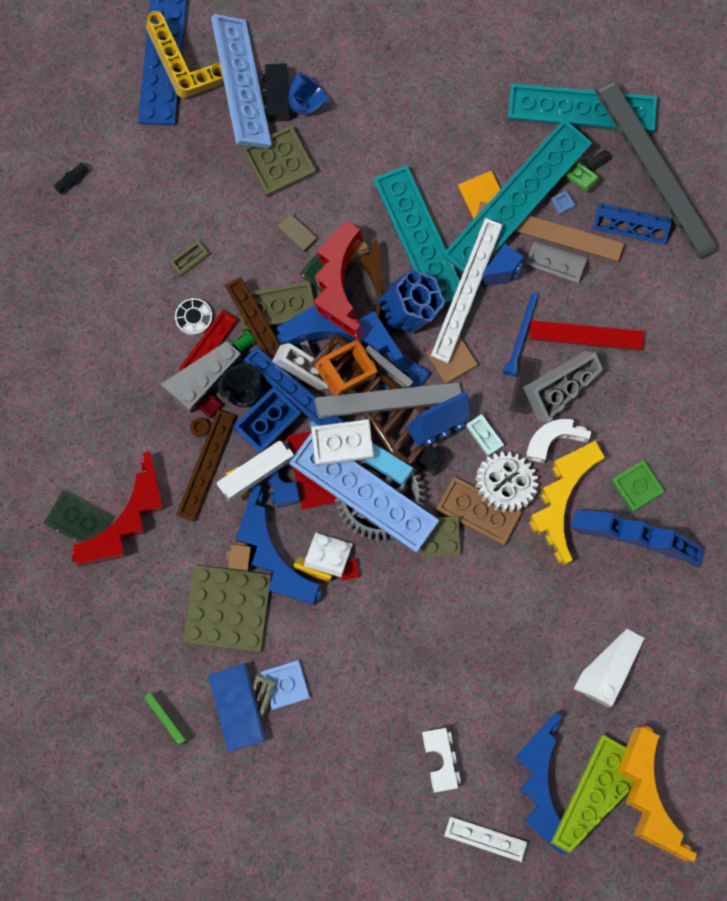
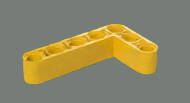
M157 11L149 13L146 29L178 96L187 98L224 83L219 63L189 72L163 15ZM159 37H164L166 40H160ZM166 53H171L174 56H168ZM173 69H179L181 72H175ZM214 73H219L221 77L215 76ZM197 79H203L205 82L201 83ZM181 85H187L189 88L185 89Z

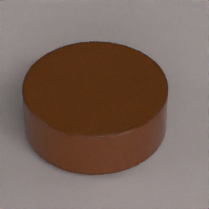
M196 418L191 422L190 430L194 436L201 438L209 433L210 426L205 419Z

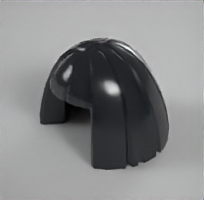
M242 363L224 371L221 375L222 378L218 380L217 387L220 395L237 407L249 408L254 406L261 395L262 389L259 370L254 365Z

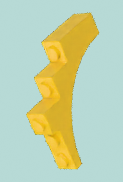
M596 441L554 461L552 471L555 477L560 478V480L544 487L540 495L545 505L548 504L549 507L530 517L529 525L532 531L537 532L538 535L546 532L545 539L549 546L553 545L556 551L554 556L558 563L562 562L563 566L572 562L564 535L566 503L578 480L605 458Z

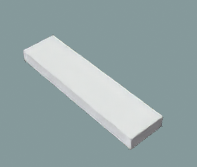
M453 817L449 818L444 835L445 837L522 862L527 846L525 841Z

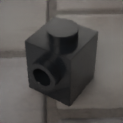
M430 445L419 459V466L434 476L446 461L445 452L437 446L434 448Z

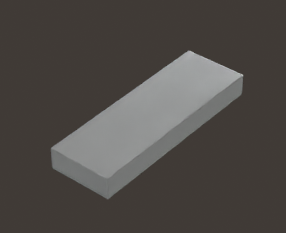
M370 345L365 348L369 359L402 388H408L413 383L411 379Z

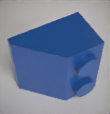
M504 244L483 272L481 285L487 287L510 283L513 278L516 280L522 272L524 256Z

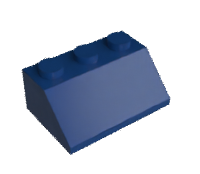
M273 387L233 428L248 445L261 453L301 412L276 387Z
M466 391L420 413L406 427L418 447L424 444L429 446L436 441L435 438L440 436L442 439L448 436L451 430L455 429L458 431L466 426L465 422L470 418Z

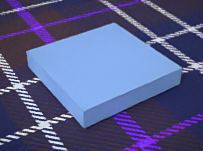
M299 660L261 672L263 678L276 682L270 699L272 710L310 699Z

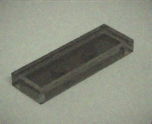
M521 356L509 411L528 415L530 402L523 387L536 380L540 363L539 359Z

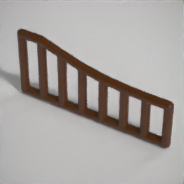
M336 334L311 363L312 366L315 368L318 360L328 355L337 344L343 347L349 343L339 334ZM351 351L343 354L334 365L337 372L353 356ZM360 365L346 382L360 376L364 372ZM376 366V376L361 393L372 392L381 381L390 387L389 390L402 389V387ZM349 390L346 393H344V395L354 393L351 390ZM415 407L419 414L428 410L425 407ZM408 408L397 409L383 427L376 420L377 415L381 411L362 413L367 420L369 419V423L389 453L407 465L411 466L426 448L425 444L420 447L417 446L409 457L406 458L399 452V449L411 436L408 429L406 428L394 444H392L387 436L388 432Z

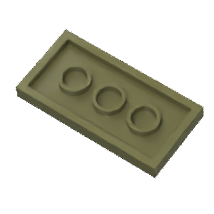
M310 281L250 292L270 327L282 325L314 306ZM240 314L242 331H250Z

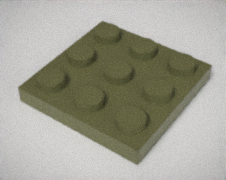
M292 125L271 134V146L268 149L252 146L242 148L266 197L316 174V170Z

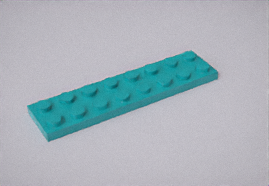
M511 83L508 120L559 125L563 119H566L572 126L617 130L599 101L596 91ZM622 93L646 133H654L657 96Z
M403 166L373 178L376 189L413 270L433 276L438 282L445 301L444 305L451 303L460 280L453 264L442 256L446 249L408 166Z

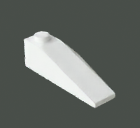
M626 629L582 671L574 690L608 708L612 707L644 638Z

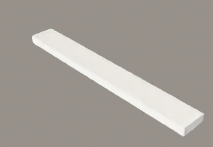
M485 218L430 357L448 364L482 279L483 272L486 269L501 231L502 224Z

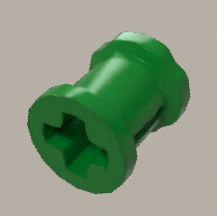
M245 330L244 334L238 339L231 341L240 354H243L244 350L250 345L256 344L254 337L248 330Z

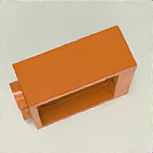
M358 340L320 358L315 365V368L334 396L342 395L372 379L377 373L374 362L369 359L365 348ZM351 351L365 373L344 383L330 361Z

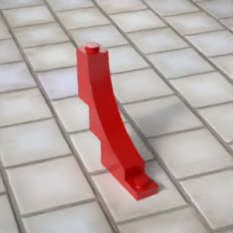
M345 221L316 251L319 261L325 266L315 275L318 287L324 291L313 303L318 313L359 341L363 336L362 325L356 320L353 307L345 296L344 278L348 262L356 248L363 241L359 226Z
M150 452L143 453V459L140 460L142 471L146 470V472L136 473L135 485L130 500L117 520L97 536L84 542L73 544L74 550L70 551L72 562H76L78 567L124 558L121 539L143 534L140 515L162 511Z

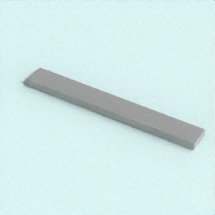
M458 382L317 397L314 401L318 418L438 405L460 394L461 389Z

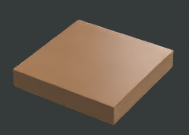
M460 336L448 364L430 357L433 348L426 352V356L444 384L450 383L478 366Z

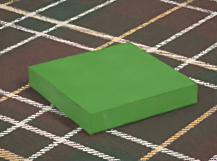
M644 460L611 480L632 513L665 492Z

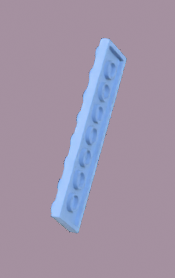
M214 14L211 20L236 144L268 149L271 146V140L246 20Z
M312 433L289 462V465L415 553L418 552L439 522L434 516L354 461L316 466Z

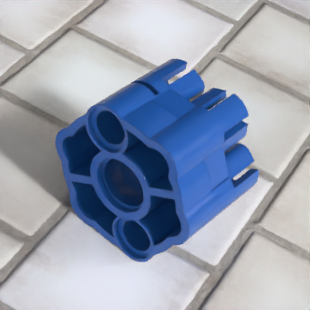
M413 269L407 271L390 284L388 291L378 299V304L386 301L381 306L383 311H389L385 314V319L388 320L386 324L390 328L401 326L405 332L409 330L408 334L414 333L433 320L445 303L437 280L431 275H426Z

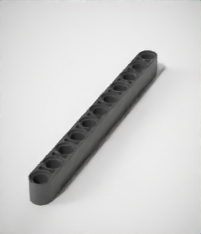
M611 81L596 89L599 101L694 253H697L696 257L701 259L714 252L717 248L712 237L616 83Z

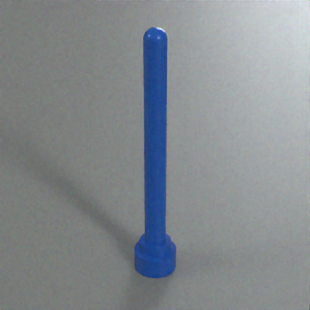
M535 292L530 296L511 359L503 368V374L511 377H517L519 368L517 362L538 299V294Z

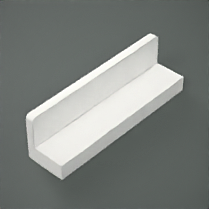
M278 441L219 480L217 486L230 502L289 463L294 454L290 449L287 450L281 441Z

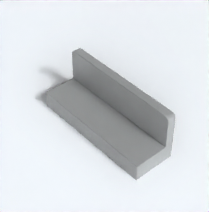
M534 240L526 265L578 283L587 258Z

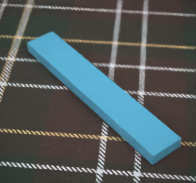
M313 421L309 424L310 428L317 426ZM372 443L374 458L362 461L403 485L414 471L413 468Z

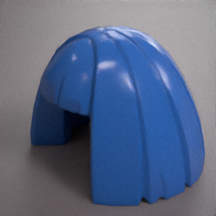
M303 72L296 74L290 86L288 97L291 109L303 115L311 114L324 108L330 103V98L315 80Z

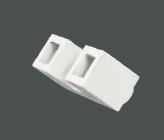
M446 728L422 732L425 752H437L444 761L443 767L440 770L430 772L433 793L457 789V784H461L459 772L454 771L453 764L457 762L455 752L450 750L449 744L453 743L451 732H447Z

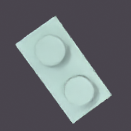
M482 414L466 424V428L487 457L504 446Z

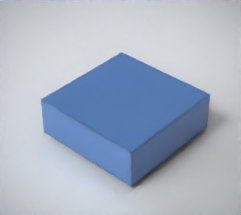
M567 190L550 198L552 205L559 215L576 206Z

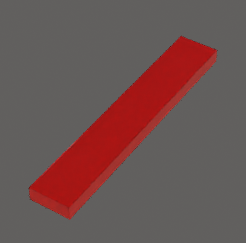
M531 320L529 340L642 351L644 331Z

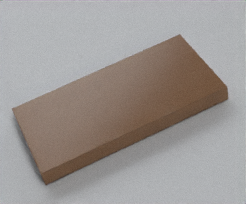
M453 477L436 511L447 517L458 516L460 524L505 546L522 511L514 508L511 513L509 508H506L505 512H502V507L495 510L494 504L488 506L489 500L482 501L484 494L478 495L479 489Z

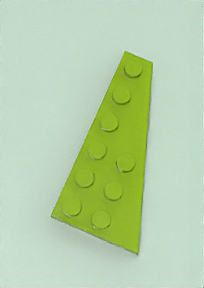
M605 735L600 736L550 842L551 844L567 853L571 852L594 826L629 792L634 781L617 773L626 747Z

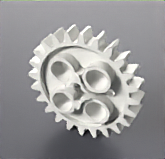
M501 452L499 457L495 453L492 459L487 457L485 462L481 463V468H478L477 473L479 475L475 478L476 481H479L475 487L481 488L478 495L484 494L482 501L489 500L488 506L494 504L495 510L502 507V512H505L506 508H509V511L512 513L514 507L518 511H520L522 506L527 507L528 502H532L533 496L537 493L535 489L538 487V484L535 483L538 476H532L535 469L529 470L531 463L525 465V458L519 460L518 454L512 457L511 452L507 456ZM504 467H509L512 472L506 471ZM489 478H495L497 482H492ZM503 481L506 482L498 491H494L502 485ZM516 482H521L524 486H519ZM502 492L508 493L510 497H505Z

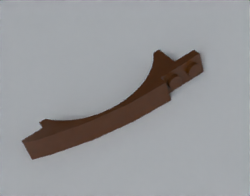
M374 240L369 257L361 256L360 266L367 272L374 285L377 295L375 313L380 319L381 304H378V299L382 296L381 262L378 240ZM343 355L330 362L335 365ZM353 356L343 366L351 369L348 378L359 366V363Z

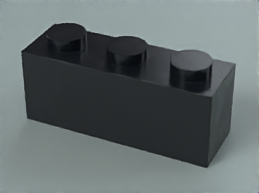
M287 63L265 64V71H262V82H266V88H263V99H267V105H263L265 116L268 117V122L290 121Z

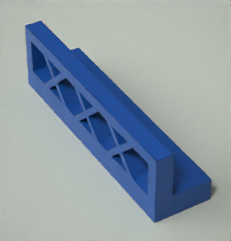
M598 202L592 229L666 245L671 218ZM599 216L606 217L610 221L606 226L597 225ZM625 221L629 227L620 230L615 224ZM643 225L647 231L639 234L636 233L634 227ZM656 229L665 230L663 239L655 237L652 232Z

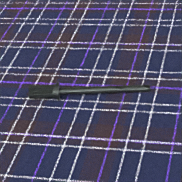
M604 149L590 159H585L584 167L593 172V169L610 159L608 152ZM567 178L560 180L547 193V195L557 190L564 184L568 183L570 180H568Z

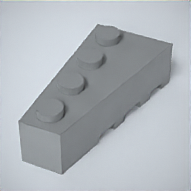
M226 341L163 382L161 387L184 409L191 413L208 392L218 384V380L222 378L221 375L224 371L230 369L241 359V354Z
M584 351L523 387L539 421L549 423L553 419L552 417L557 412H560L571 398L574 399L578 392L603 370L596 353Z

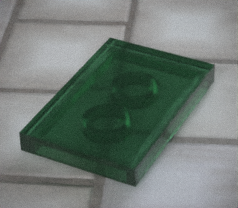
M63 490L45 519L44 524L81 543L106 530L113 517Z

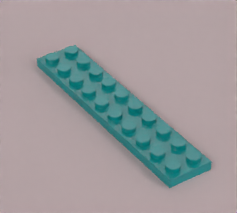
M563 119L442 256L464 273L485 218L502 224L501 231L491 253L492 256L588 149L592 142L566 119Z

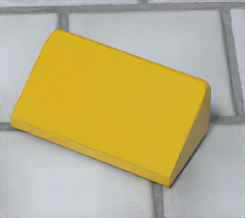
M299 556L294 563V568L297 571L328 582L332 580V574L305 567L304 562L306 558Z

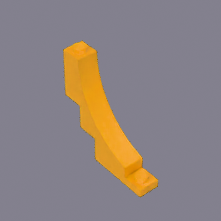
M647 726L634 728L617 773L634 781L625 804L642 812L634 835L685 862H695L697 854L690 851V846L681 843L684 835L668 817L656 789L654 756L659 735L653 733L654 730Z

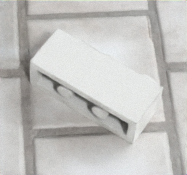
M290 343L280 345L272 361L273 363L317 390L328 388L317 369L311 364L314 360L313 357Z

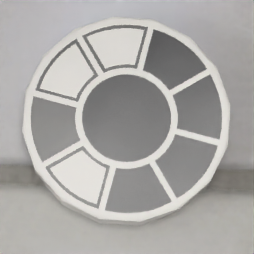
M191 298L185 300L176 309V324L187 335L203 334L212 324L211 309L206 302L200 299Z

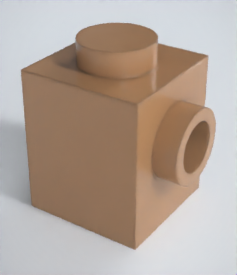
M237 542L236 545H231V550H227L226 561H229V570L249 572L252 549L248 547V544Z

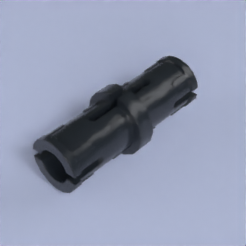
M80 162L73 170L67 171L65 176L53 186L59 194H62L71 185H75L77 180L89 172V170Z

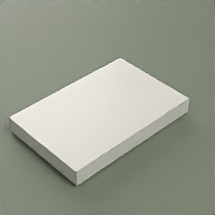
M369 419L311 427L316 466L374 458Z

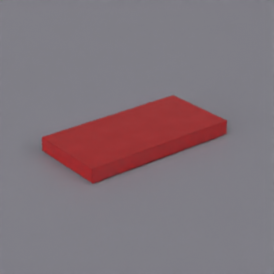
M312 431L287 436L289 449L294 456ZM293 467L302 510L336 504L335 499L337 497Z

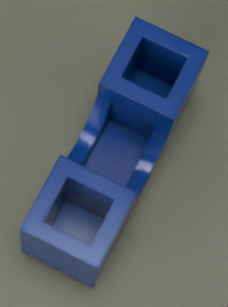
M289 463L267 477L268 484L272 485L274 492L270 493L272 503H276L277 508L300 504L296 482L285 483L279 478L282 470L292 467Z

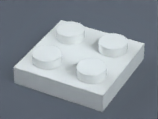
M315 533L304 566L341 577L352 548V543Z

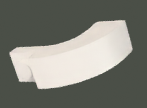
M571 419L551 421L534 434L529 443L525 459L544 463L548 447L552 442L561 438H567L588 443L591 431H587V428L581 426L572 427L574 420Z

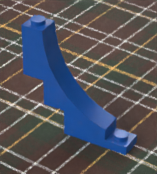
M315 305L277 327L279 332L277 337L282 345L290 343L296 346L306 340L333 338L336 334H339L345 340L352 342L357 340L327 318L325 319L316 311ZM374 311L358 320L362 325L361 329L363 332V336L358 341L361 345L365 347L370 345L379 354H387L392 363L395 361L398 367L405 363L403 355Z
M254 485L243 514L236 541L257 548L252 566L273 573L268 588L270 593L314 606L315 601L319 602L322 593L319 590V584L308 581L292 571L275 551L267 530L266 510L264 507L257 505L262 503L264 493H262L261 486Z
M575 510L574 517L572 518L571 528L580 534L629 543L673 559L683 560L692 566L700 567L704 548L675 530L653 528L643 521L624 520L614 513Z
M555 712L515 756V759L532 774L519 790L537 806L524 822L558 854L563 855L565 853L567 855V852L550 843L560 823L551 801L548 786L549 760L556 739L548 732L551 731L553 733L561 725L558 722L561 717Z

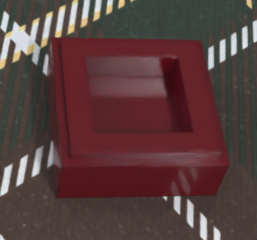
M209 392L196 405L209 419L223 406Z

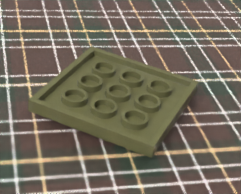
M194 565L183 643L261 653L271 575Z

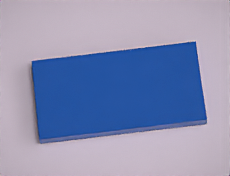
M240 664L209 674L208 677L227 751L232 752L266 741L246 664Z

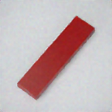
M222 309L179 370L182 371L220 346L238 322V319Z

